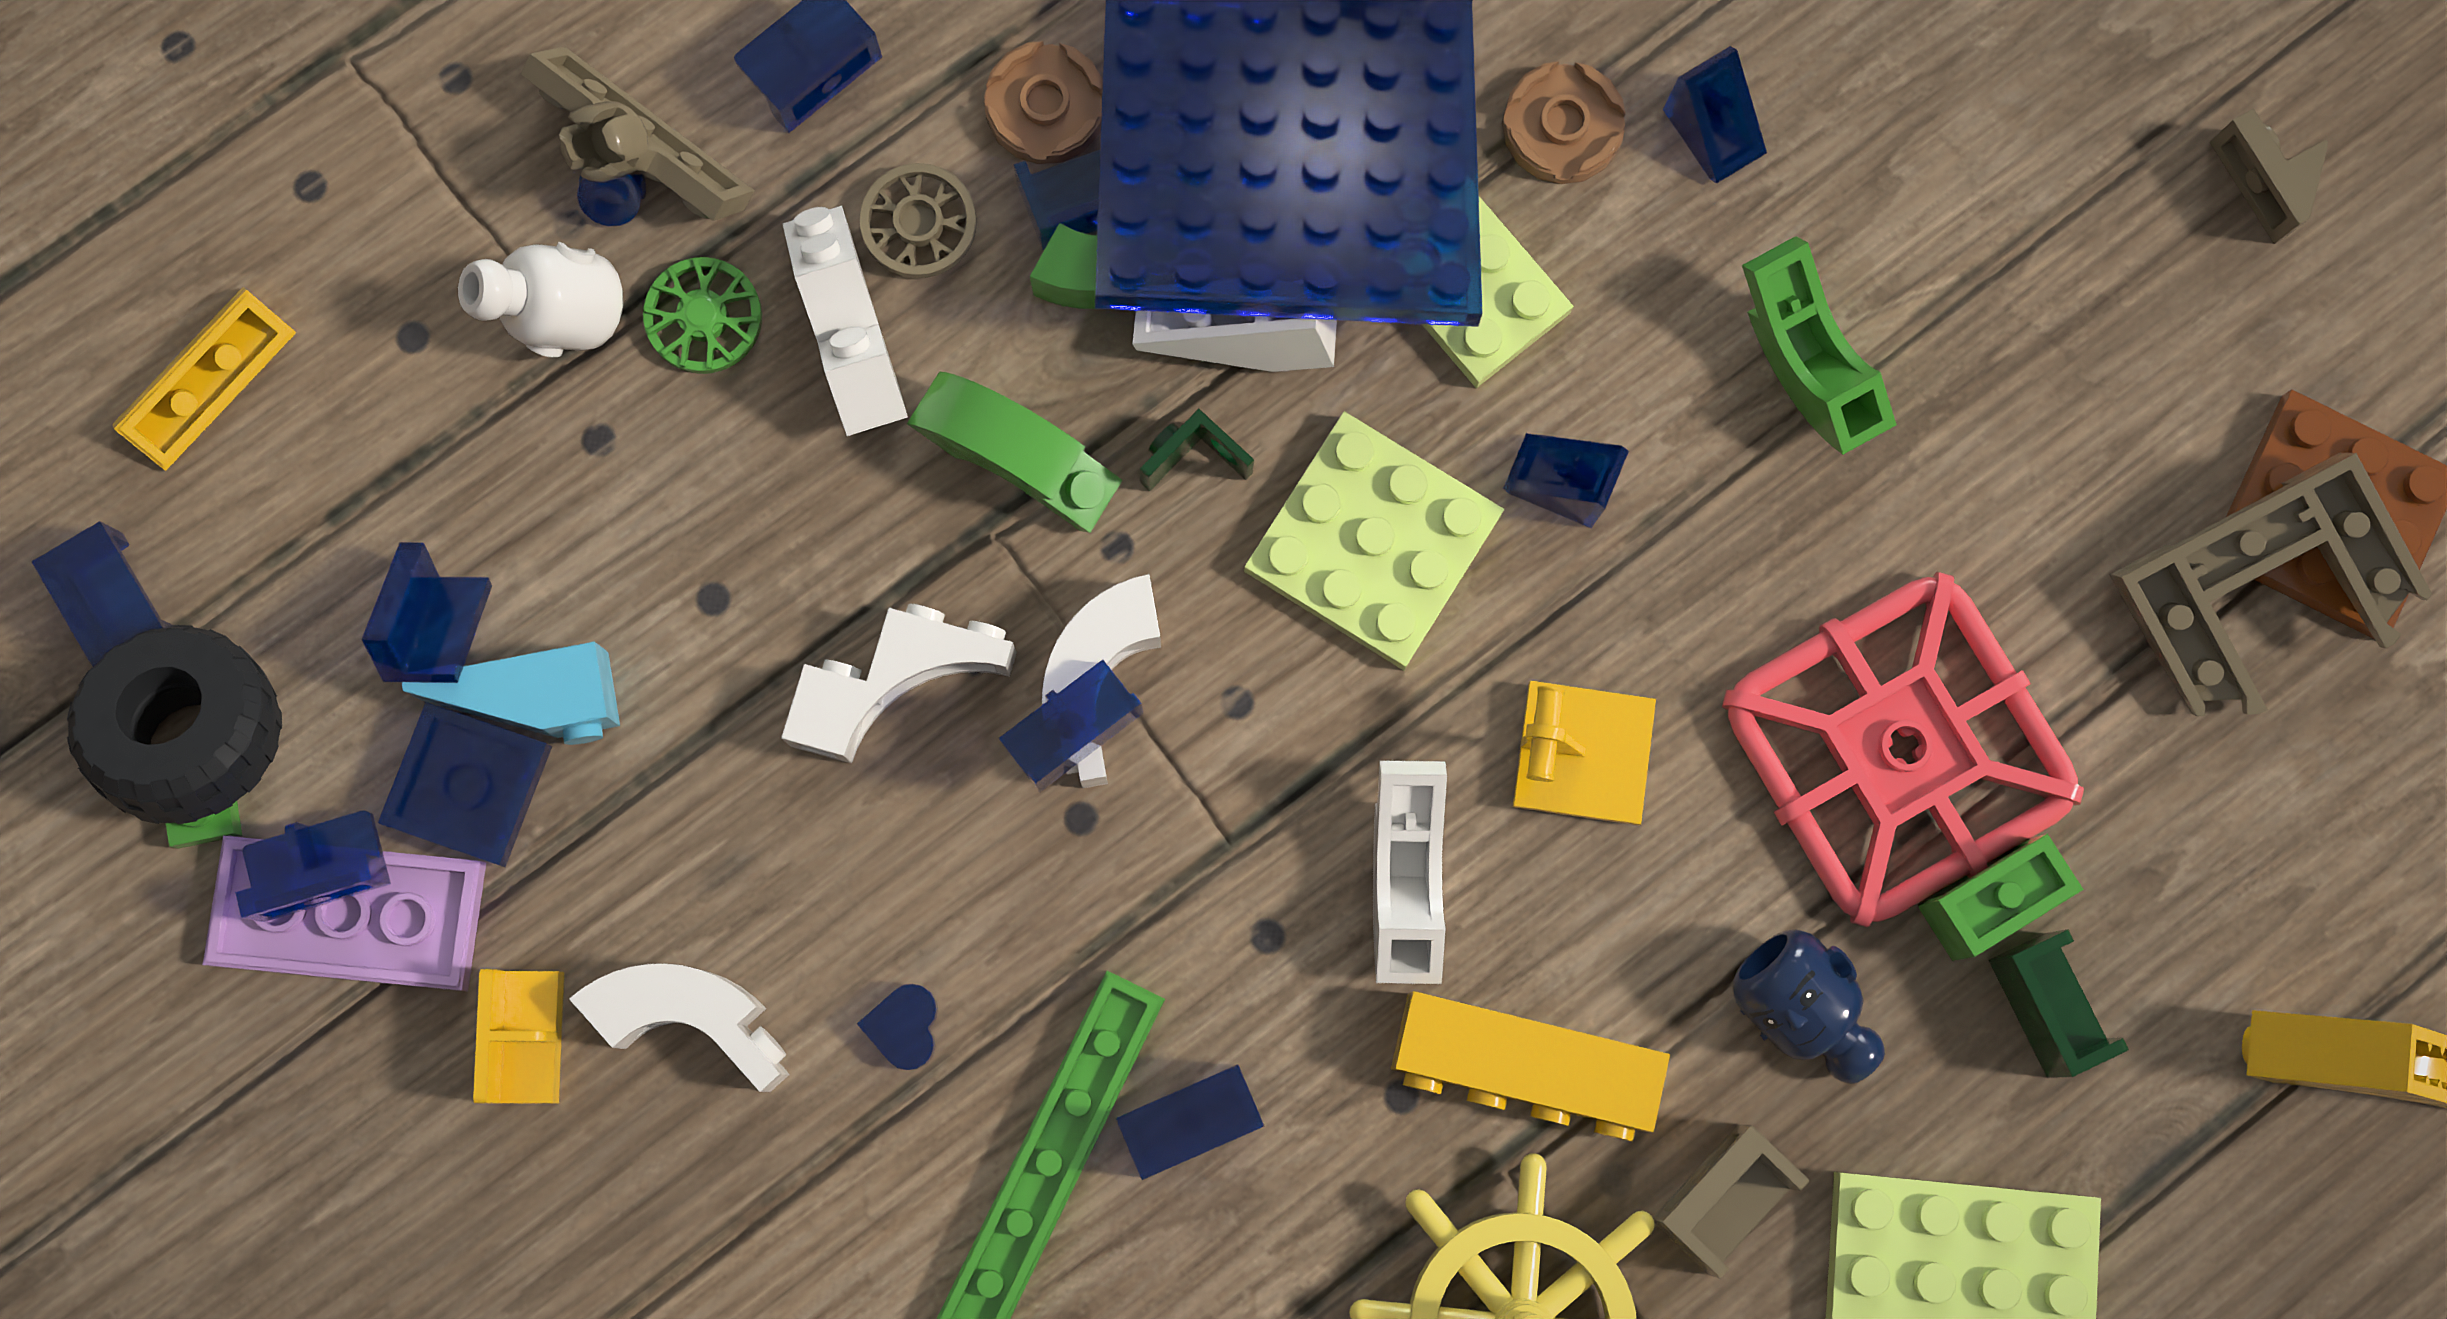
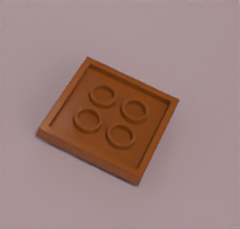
M2292 389L2282 395L2226 517L2283 487V482L2338 453H2357L2420 570L2447 510V465ZM2317 546L2254 579L2374 639ZM2407 597L2387 622L2392 628H2394Z

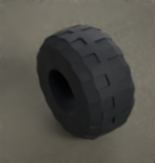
M174 625L173 627L154 628L136 634L133 638L120 645L117 644L102 655L103 658L93 668L88 670L79 683L78 691L73 702L70 703L67 716V741L70 754L76 760L79 771L103 798L122 812L134 815L141 821L155 824H184L196 822L198 819L212 814L216 815L233 806V803L247 792L250 793L261 781L262 775L269 764L273 762L279 747L278 741L280 730L282 729V712L276 699L277 694L266 674L240 645L237 646L227 636L211 629L195 628L192 625ZM201 705V710L193 725L181 736L163 744H151V739L158 725L172 712L186 706Z

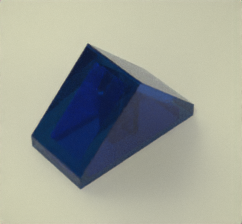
M1729 46L1678 77L1663 111L1710 180L1717 184L1767 153L1737 49Z
M1526 433L1503 489L1510 495L1592 528L1606 509L1629 451L1622 445Z

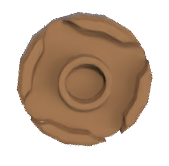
M1043 41L1029 42L1006 53L991 70L984 95L987 124L997 142L1016 158L1036 164L1064 162L1084 152L1100 134L1106 115L1104 82L1093 62L1076 48L1059 43V46L1053 44L1044 45Z
M1559 62L1544 63L1523 75L1509 94L1502 121L1505 144L1517 164L1537 179L1557 184L1582 182L1603 171L1619 151L1625 132L1623 99L1611 80L1589 65L1576 62L1574 66L1569 64L1558 65Z

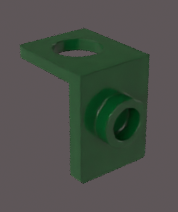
M1198 408L1180 428L1173 422L1154 439L1148 449L1153 455L1140 468V483L1151 491L1200 439L1245 480L1253 474L1254 459Z

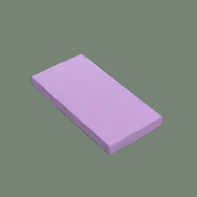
M223 836L203 965L468 991L486 863L476 860Z

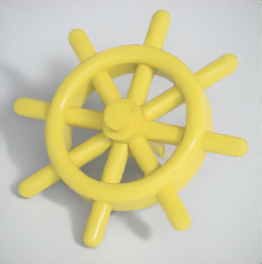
M1536 1153L1526 1155L1521 1161L1517 1212L1484 1217L1459 1230L1428 1193L1420 1189L1413 1190L1406 1197V1208L1438 1248L1421 1270L1412 1292L1410 1304L1361 1299L1355 1301L1350 1307V1318L1563 1319L1555 1317L1594 1284L1602 1302L1605 1319H1637L1631 1292L1616 1264L1653 1232L1655 1226L1654 1219L1648 1212L1637 1211L1598 1244L1576 1227L1544 1216L1547 1167L1544 1158ZM1515 1241L1510 1294L1478 1253L1498 1244ZM1541 1243L1559 1249L1577 1263L1537 1296ZM1457 1272H1459L1490 1311L1440 1307L1446 1288Z

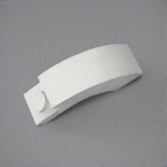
M1149 574L1119 583L1089 601L1067 624L1058 638L1048 661L1042 690L1044 724L1047 731L1071 727L1072 735L1060 736L1066 774L1079 772L1082 788L1108 784L1096 717L1097 699L1104 680L1112 669L1125 658L1141 651L1161 648L1160 631Z
M1380 761L1378 801L1375 803L1373 849V931L1376 983L1442 984L1445 943L1442 898V845L1447 784L1445 762Z
M674 964L633 966L605 975L583 987L569 998L612 1048L627 1049L639 1037L654 1028L666 1024L685 1023L709 1035L759 1092H771L790 1075L779 1063L786 1056V1053L776 1040L761 1026L754 1032L747 1027L766 1008L741 986L711 972Z

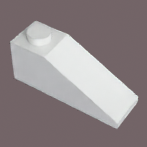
M1319 273L1138 290L1132 344L1137 351L1270 372L1334 367L1337 312Z

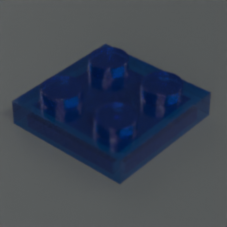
M425 702L378 823L506 867L552 746Z

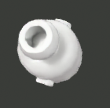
M558 242L557 246L531 245L519 247L507 256L503 264L491 259L474 261L463 269L458 284L460 305L468 315L481 321L500 317L509 335L525 344L531 351L547 357H560L563 349L580 351L594 349L603 345L615 332L623 309V290L620 278L611 262L596 254L594 249L568 248L561 242Z

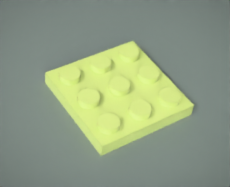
M1344 411L1246 563L1244 572L1404 671L1499 520L1504 508Z

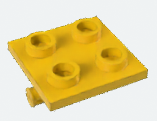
M1529 681L1513 807L1637 826L1641 825L1656 699Z

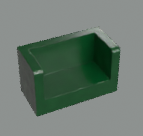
M2069 929L2042 934L1989 959L1991 967L2047 1078L2074 1077L2129 1050L2123 1037L2106 1038L2061 947L2074 942Z

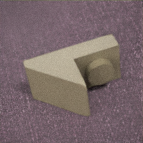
M2252 109L2233 119L2210 141L2213 149L2274 244L2285 239L2310 219L2328 148L2327 140L2286 160L2281 152L2280 141L2275 131L2269 125L2263 123L2256 111Z

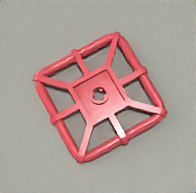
M1936 572L1933 577H1924L1907 583L1842 621L1832 618L1819 626V634L1751 671L1735 685L1733 690H1726L1722 707L1728 710V719L1734 735L1779 808L1774 811L1775 816L1781 826L1788 823L1830 896L1844 913L1850 915V922L1868 928L1872 922H1881L1893 918L1965 876L1972 878L1988 868L1987 863L2055 825L2071 811L2073 805L2081 804L2084 788L2078 785V777L2071 760L2026 689L2031 684L2023 670L2018 673L2015 671L1974 602L1959 585L1954 583V576ZM1926 603L1925 616L1912 669L1881 686L1855 642ZM1948 611L1994 685L1958 707L1934 670ZM1833 655L1840 662L1861 698L1833 714L1827 715L1765 698L1761 695ZM2003 700L2049 776L1989 760L1966 721ZM1755 717L1820 734L1842 773L1801 796L1756 722ZM1895 730L1903 738L1913 735L1917 739L1919 746L1915 747L1912 751L1913 758L1915 759L1914 763L1907 764L1903 758L1894 759L1889 751V748L1893 745L1891 734ZM1978 779H1983L2040 795L2045 800L1974 841L1948 797ZM1850 787L1854 790L1874 824L1858 890L1810 812L1811 809ZM1929 809L1950 844L1952 854L1880 895L1896 827L1924 810Z

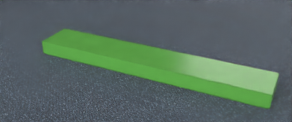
M1106 971L937 1319H1011L1160 1012L1165 998Z

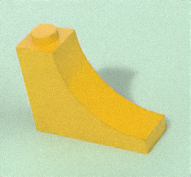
M2252 1010L2251 1026L2247 1027L2242 1039V1055L2247 1064V1076L2273 1083L2375 1095L2447 1108V1035L2408 1023Z

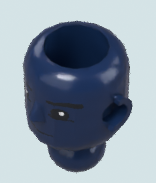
M1797 929L1786 930L1767 939L1757 947L1737 970L1733 981V992L1736 1003L1741 1009L1740 1012L1746 1015L1761 1031L1760 1036L1764 1041L1769 1039L1784 1054L1797 1060L1814 1059L1822 1054L1825 1057L1829 1073L1835 1079L1848 1084H1855L1867 1078L1879 1067L1884 1059L1885 1048L1881 1037L1871 1028L1860 1026L1857 1023L1864 1000L1860 986L1856 981L1857 974L1854 965L1840 948L1831 946L1827 949L1819 939L1810 933Z

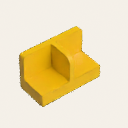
M480 969L474 1103H559L564 972Z

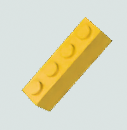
M1412 991L1407 995L1391 1070L1405 1073L1403 1085L1441 1094L1443 1083L1468 1088L1466 1100L1468 1102L1505 1110L1507 1098L1533 1104L1530 1117L1569 1126L1571 1114L1596 1120L1594 1133L1633 1142L1635 1130L1654 1132L1670 1054Z

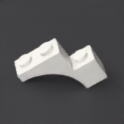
M839 206L832 209L815 207L799 213L793 221L783 223L784 233L795 280L818 342L824 372L846 435L849 436L907 418L901 391L868 292L843 207Z
M908 604L906 612L889 608L867 681L859 679L862 672L860 669L841 662L824 660L822 669L804 664L782 739L791 747L852 764L865 733L875 719L897 698L927 681L952 674L982 672L1010 677L1017 654L1013 642L1004 640L1005 630L990 624L969 621L968 628L964 629L943 623L945 614L925 606Z

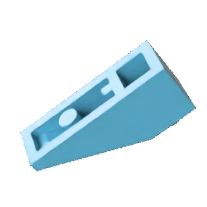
M596 642L401 678L403 691L421 701L555 738L563 737L564 744L567 745L584 744L603 738L602 729L620 726L609 653Z

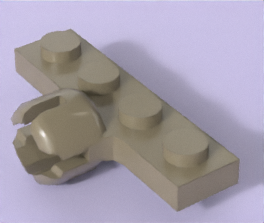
M567 47L530 53L521 75L540 89V95L548 103L571 112L568 118L576 123L575 125L563 127L559 134L561 153L566 164L572 170L582 169L581 176L591 182H607L638 170L649 179L664 183L683 198L684 205L691 212L712 221L745 211L755 192L754 189Z

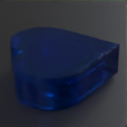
M916 984L903 985L894 990L861 1019L857 1025L894 1066L904 1070L919 1069L925 1066L934 1055L936 1047L935 1037L930 1027L937 1018V1000L933 993L923 986Z

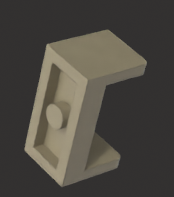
M1738 1124L1653 1216L1654 1223L1708 1275L1721 1279L1729 1270L1723 1263L1790 1189L1801 1191L1809 1182V1179L1755 1127Z

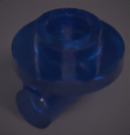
M628 174L607 182H591L581 175L579 177L577 191L579 206L587 217L601 225L620 226L630 222L639 211L641 199L646 197V181L643 174Z

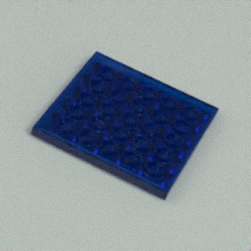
M1105 0L1095 308L1478 327L1483 313L1472 0Z

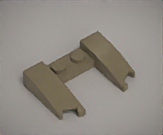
M2338 453L2283 482L2282 488L2174 545L2166 544L2109 574L2157 659L2193 715L2205 716L2203 701L2241 700L2242 711L2247 715L2261 714L2268 710L2210 602L2316 546L2318 547L2337 581L2381 648L2386 649L2394 645L2402 635L2389 626L2387 622L2407 595L2411 593L2426 601L2432 595L2357 453Z

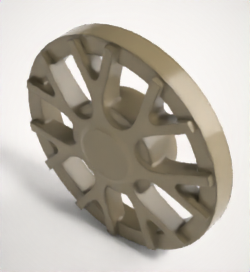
M907 164L886 172L873 183L861 205L860 229L868 251L881 266L890 272L904 277L928 278L950 270L967 254L976 233V211L968 189L955 175L931 164ZM923 176L941 181L934 199L927 195L919 194ZM916 177L915 183L910 185L906 178ZM900 180L908 191L909 196L903 198L896 205L884 190ZM947 185L954 190L944 194ZM879 196L885 201L884 205L875 204ZM960 197L966 212L943 219L940 207ZM872 212L893 214L894 227L884 229L871 228ZM966 221L965 228L958 226L959 223ZM943 229L954 231L963 236L954 250L937 240L942 234ZM872 236H882L883 238L876 244ZM899 237L907 246L896 260H893L881 250L894 238ZM931 245L936 262L916 266V247ZM941 253H944V254L947 255V256L944 257L943 259H940V254H941ZM909 259L910 265L903 264V262Z

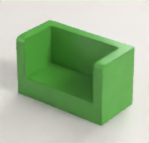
M2048 833L2028 839L2016 846L2014 852L1942 896L1931 898L1919 905L1921 913L1952 961L1976 957L2084 890Z

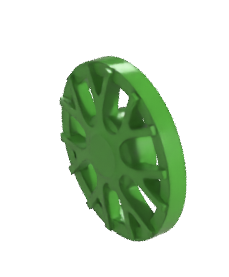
M697 257L680 261L667 268L658 276L647 293L643 308V321L648 339L664 360L674 367L687 372L707 374L719 372L735 365L750 352L761 330L762 308L754 286L738 268L719 259ZM696 270L700 281V289L692 290L686 294L680 285L678 277ZM702 270H710L707 275H703ZM718 272L734 279L721 296L709 290ZM672 281L674 282L673 288L667 287ZM739 285L745 290V292L735 293ZM662 292L680 299L675 313L656 309ZM749 299L751 316L729 317L726 304ZM655 316L663 318L662 321L655 324ZM678 322L684 334L665 347L658 336V332ZM750 324L747 333L742 331L739 326ZM727 327L731 328L743 339L730 353L716 340ZM692 339L708 342L707 361L688 360ZM682 347L681 357L672 352ZM718 350L724 356L714 360V351Z

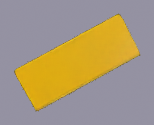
M244 287L241 288L113 423L114 430L166 471L296 332Z

